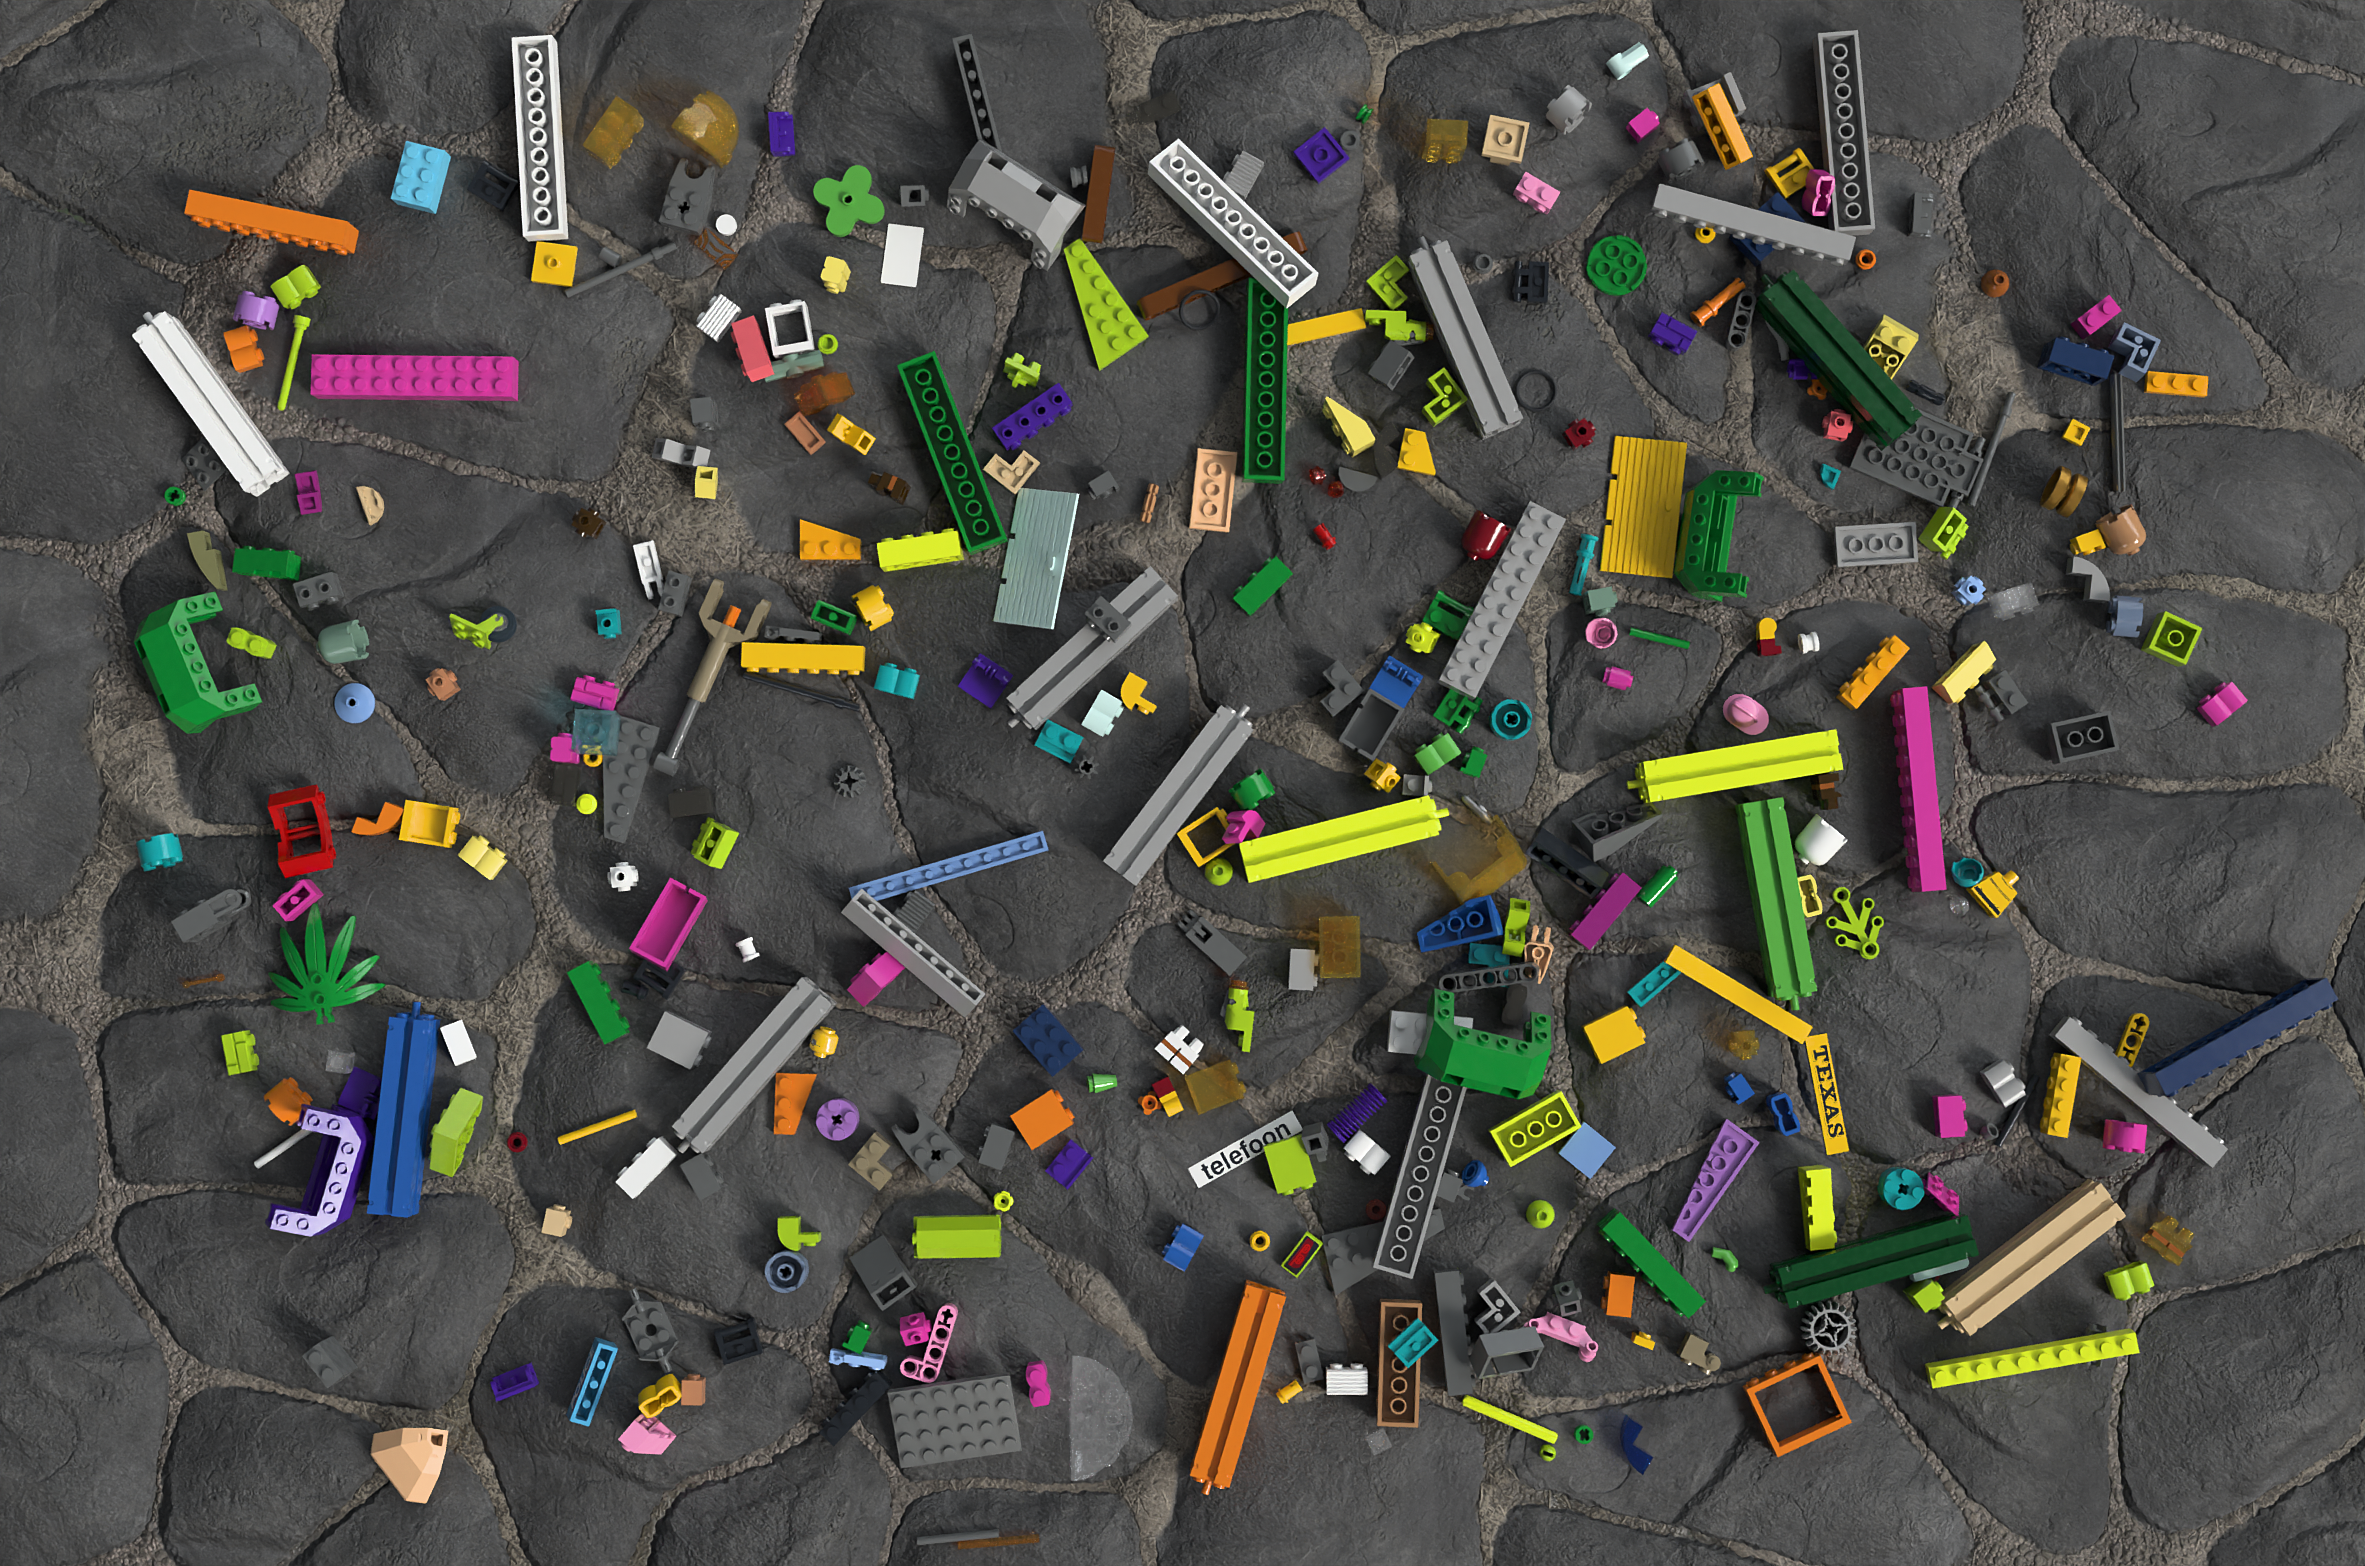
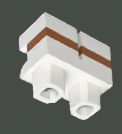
M1183 1025L1175 1029L1174 1032L1171 1031L1155 1047V1050L1168 1061L1181 1048L1171 1059L1170 1063L1182 1074L1197 1059L1198 1053L1204 1045L1196 1037L1189 1045L1186 1044L1183 1039L1188 1035L1189 1031Z

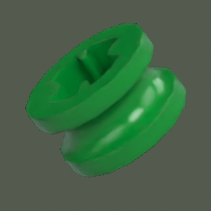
M1364 104L1355 118L1356 120H1361L1363 125L1374 111L1372 108L1368 109L1367 104Z
M170 487L165 492V500L174 506H179L185 502L186 494L180 488ZM178 491L179 499L171 498V495L176 494Z
M1578 1425L1575 1428L1574 1438L1579 1443L1588 1444L1592 1441L1594 1434L1590 1427ZM1585 1429H1587L1588 1431L1586 1434L1588 1435V1437L1586 1439L1583 1437V1439L1581 1440V1435L1579 1434V1432L1581 1430L1585 1431Z

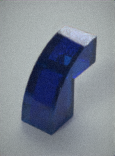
M1626 1415L1620 1432L1621 1446L1631 1465L1643 1475L1654 1457L1634 1444L1643 1426Z

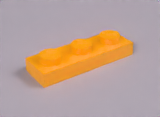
M2148 371L2145 374L2144 393L2203 398L2207 396L2208 376Z

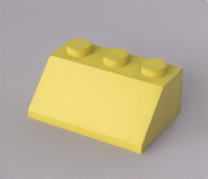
M1985 641L1973 644L1931 687L1948 704L1959 703L1965 697L1964 692L1968 688L1972 689L1979 683L1980 680L1978 678L1982 674L1986 675L1994 667L1992 664L1996 658Z

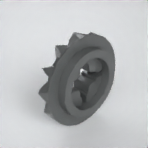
M845 766L840 768L835 774L834 786L836 791L844 797H857L866 787V777L858 767ZM848 773H850L852 779L858 780V782L852 784L851 790L848 784L842 783L848 779Z

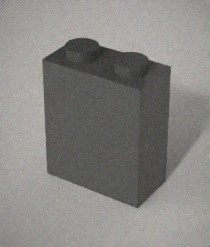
M334 1336L319 1342L302 1356L326 1388L342 1381L358 1368Z

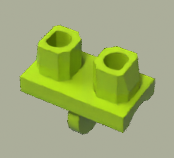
M1015 353L1011 358L1007 357L1003 372L1008 374L1007 378L1013 380L1012 387L1016 388L1018 384L1023 386L1029 384L1036 387L1041 365L1036 362H1031L1029 367L1022 365L1024 357L1018 353Z

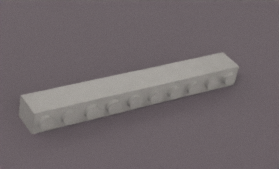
M1664 184L1658 185L1650 210L1657 217L1666 218L1668 216L1674 218V221L1679 223H1693L1697 228L1704 229L1708 227L1719 234L1730 233L1737 239L1748 238L1752 239V242L1756 244H1770L1774 249L1784 250L1785 248L1792 250V253L1796 255L1807 254L1814 260H1829L1831 264L1836 266L1846 265L1850 261L1856 239L1854 236Z
M2064 1016L2049 1036L2073 1056L2081 1057V1062L2202 1164L2213 1168L2228 1150L2223 1145L2224 1141L2218 1136H2212L2208 1133V1128L2199 1121L2196 1123L2192 1119L2193 1115L2186 1109L2178 1108L2176 1106L2177 1102L2172 1097L2148 1095L2137 1074L2140 1072L2139 1070H2133L2129 1067L2130 1063L2124 1057H2117L2113 1053L2114 1049L2111 1046L2097 1040L2098 1036L2089 1029L2086 1031L2081 1027L2082 1022L2074 1016L2072 1018Z

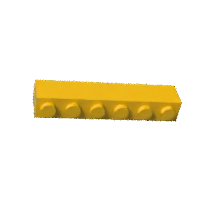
M742 642L741 667L747 668V672H759V669H767L769 673H779V669H787V673H799V670H807L808 674H819V670L827 671V674L838 675L839 671H847V675H859V672H865V647Z

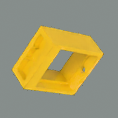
M1216 807L1177 833L1198 868L1236 844H1225L1205 858H1202L1186 834L1214 815L1218 817L1225 830H1227L1229 824L1226 821V817L1228 815L1224 809L1219 810Z

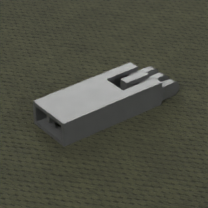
M1189 909L1187 912L1193 918L1190 920L1184 914L1182 918L1187 924L1184 925L1181 921H1178L1177 924L1186 932L1185 935L1230 976L1247 957L1203 916L1200 918ZM1201 927H1203L1211 935V937L1206 942H1204L1196 934L1197 932L1202 937L1206 934L1201 929Z

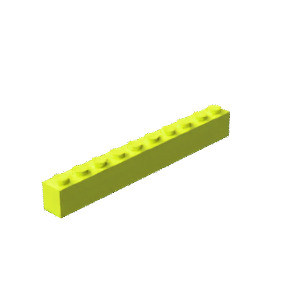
M2128 1328L1926 1363L1925 1368L1929 1385L1932 1388L2140 1352L2136 1333Z

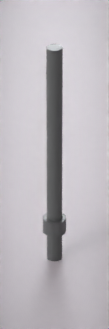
M674 241L662 247L657 246L647 254L565 290V293L569 298L653 259H661L664 257V254L676 250L677 246Z
M2008 392L2004 405L2000 407L1998 412L2000 416L1970 494L1968 506L1975 507L2006 420L2010 418L2012 413L2011 407L2016 396L2013 392Z

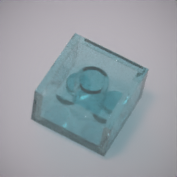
M575 709L571 749L576 754L617 756L621 716L616 711Z

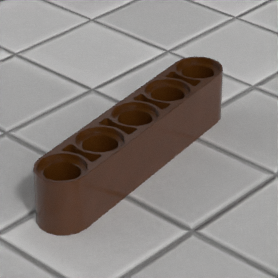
M1095 145L1082 241L1100 244L1103 242L1115 147Z

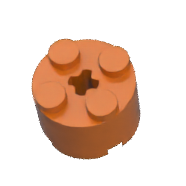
M292 1077L281 1080L264 1095V1100L269 1099L271 1102L268 1105L270 1110L281 1121H290L288 1124L290 1126L298 1120L301 1105L311 1106L310 1103L313 1101L307 1092L302 1093L298 1088V1083Z

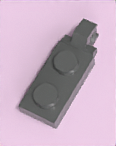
M766 626L764 638L776 640L778 637L784 636V640L796 641V638H803L804 643L816 644V640H822L823 633Z

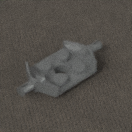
M637 1288L628 1291L633 1305L624 1315L622 1321H625L638 1350L639 1360L660 1362L665 1374L672 1370L668 1361V1355L679 1341L661 1301L643 1300V1298H640ZM648 1324L656 1326L657 1332L655 1335L648 1334L646 1330Z

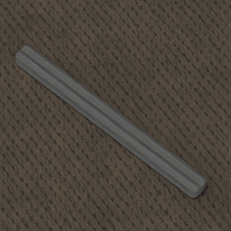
M2115 373L2110 375L2114 493H2123L2126 491L2122 375Z

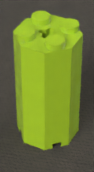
M1000 1215L914 1217V1229L916 1230L912 1235V1243L917 1245L914 1246V1258H983L1001 1256Z

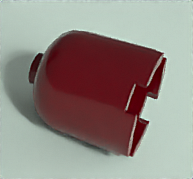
M1476 509L1462 535L1461 544L1468 551L1467 556L1476 561L1478 558L1488 560L1495 556L1511 528Z

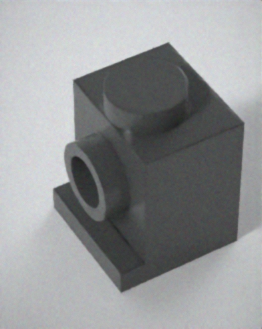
M899 185L901 207L925 206V201H929L928 189H925V185ZM912 191L917 192V197L915 199H912L910 197V193Z
M1108 470L1089 482L1090 488L1087 491L1092 499L1095 500L1096 498L1105 499L1112 494L1113 489L1118 492L1120 488Z

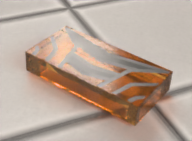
M708 228L694 242L696 246L725 270L738 256L732 248Z

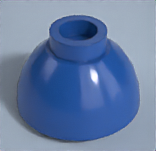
M1473 1160L1466 1165L1462 1172V1183L1469 1187L1485 1186L1488 1183L1489 1176L1487 1175L1486 1167L1480 1160Z

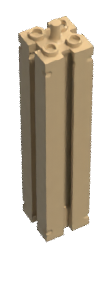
M2087 1179L2080 1187L2074 1189L1942 1292L1945 1299L1941 1301L1942 1304L1938 1307L1946 1316L1937 1322V1325L1942 1330L1951 1324L1956 1331L1958 1330L1961 1334L1965 1332L1971 1336L1978 1328L1991 1321L2108 1231L2117 1221L2126 1217L2118 1204L2111 1199V1195L2101 1183Z

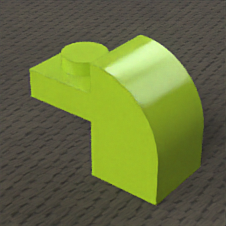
M780 1216L778 1218V1236L782 1244L788 1249L799 1251L801 1243H804V1246H816V1242L821 1241V1232H801V1216Z

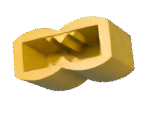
M668 1374L660 1378L655 1385L648 1386L639 1393V1409L646 1418L658 1415L664 1407L675 1404L681 1398L680 1382L673 1374Z

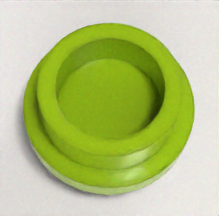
M825 334L819 338L818 348L824 354H832L838 348V341L833 335Z

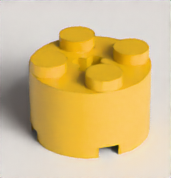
M871 585L851 596L852 601L857 600L855 607L866 626L870 624L868 628L870 632L892 621L891 617L894 614L889 603H884V594L879 585L876 587Z

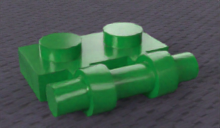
M1450 689L1433 717L1448 727L1451 726L1453 721H1456L1459 725L1455 731L1462 735L1464 730L1468 729L1471 725L1470 721L1475 713L1478 714L1480 711V705L1483 700L1476 697L1472 703L1468 700V697ZM1466 706L1468 711L1462 718L1458 714L1462 707Z

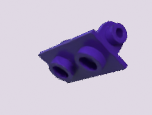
M1803 359L1789 360L1786 370L1788 378H1792V380L1807 379V373H1810L1811 379H1817V376L1805 366Z

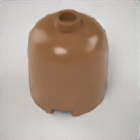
M2132 504L2120 507L2121 512L2114 515L2110 512L2104 515L2095 524L2109 549L2117 555L2127 553L2128 556L2139 552L2140 549L2138 547L2146 540V532Z

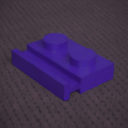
M1070 1139L1045 1172L1068 1190L1094 1157Z

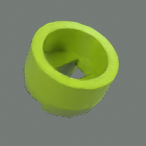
M1544 1444L1539 1449V1455L1544 1461H1552L1556 1456V1450L1552 1445ZM1543 1451L1552 1453L1553 1455H1552V1456L1545 1455V1454H1543Z

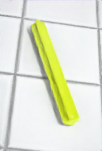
M1469 1395L1463 1397L1462 1405L1552 1444L1557 1440L1558 1434L1554 1431Z

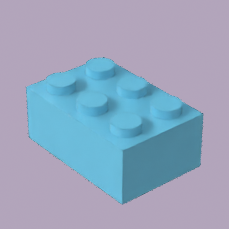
M406 141L391 199L397 205L436 214L451 156L445 150Z

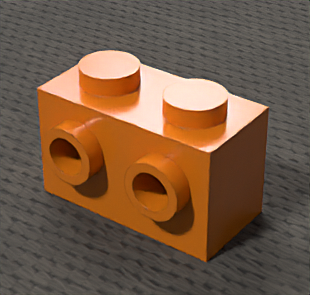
M1608 1271L1607 1276H1604L1603 1289H1606L1605 1297L1601 1299V1309H1604L1603 1312L1606 1315L1631 1318L1634 1275Z

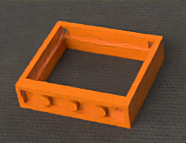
M1816 1352L1805 1353L1802 1355V1359L1796 1362L1794 1360L1788 1361L1783 1364V1368L1778 1370L1771 1369L1765 1373V1376L1759 1379L1757 1377L1752 1378L1751 1381L1746 1382L1747 1384L1742 1386L1768 1443L1777 1457L1852 1423L1821 1356ZM1816 1364L1839 1414L1777 1442L1755 1392Z

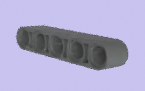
M1528 961L1449 972L1440 979L1439 987L1443 991L1453 993L1534 981L1538 977L1540 969L1535 962ZM1525 967H1532L1535 971L1534 976H1527L1524 972ZM1505 970H1512L1514 972V979H1507L1504 975ZM1486 972L1494 975L1493 982L1485 980L1484 974ZM1465 975H1471L1474 978V984L1468 985L1464 980ZM1445 978H1451L1454 981V987H1447L1444 983Z

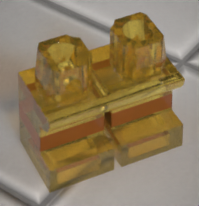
M2168 1215L2162 1222L2156 1221L2141 1240L2171 1264L2179 1266L2183 1261L2182 1257L2186 1251L2193 1247L2189 1243L2195 1234L2185 1227L2176 1234L2173 1230L2179 1222Z

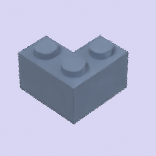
M2124 322L2115 331L2108 346L2109 349L2126 357L2118 374L2135 382L2139 381L2146 374L2161 340Z

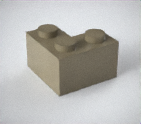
M876 1131L848 1165L880 1191L895 1172L880 1161V1158L890 1148L892 1143Z

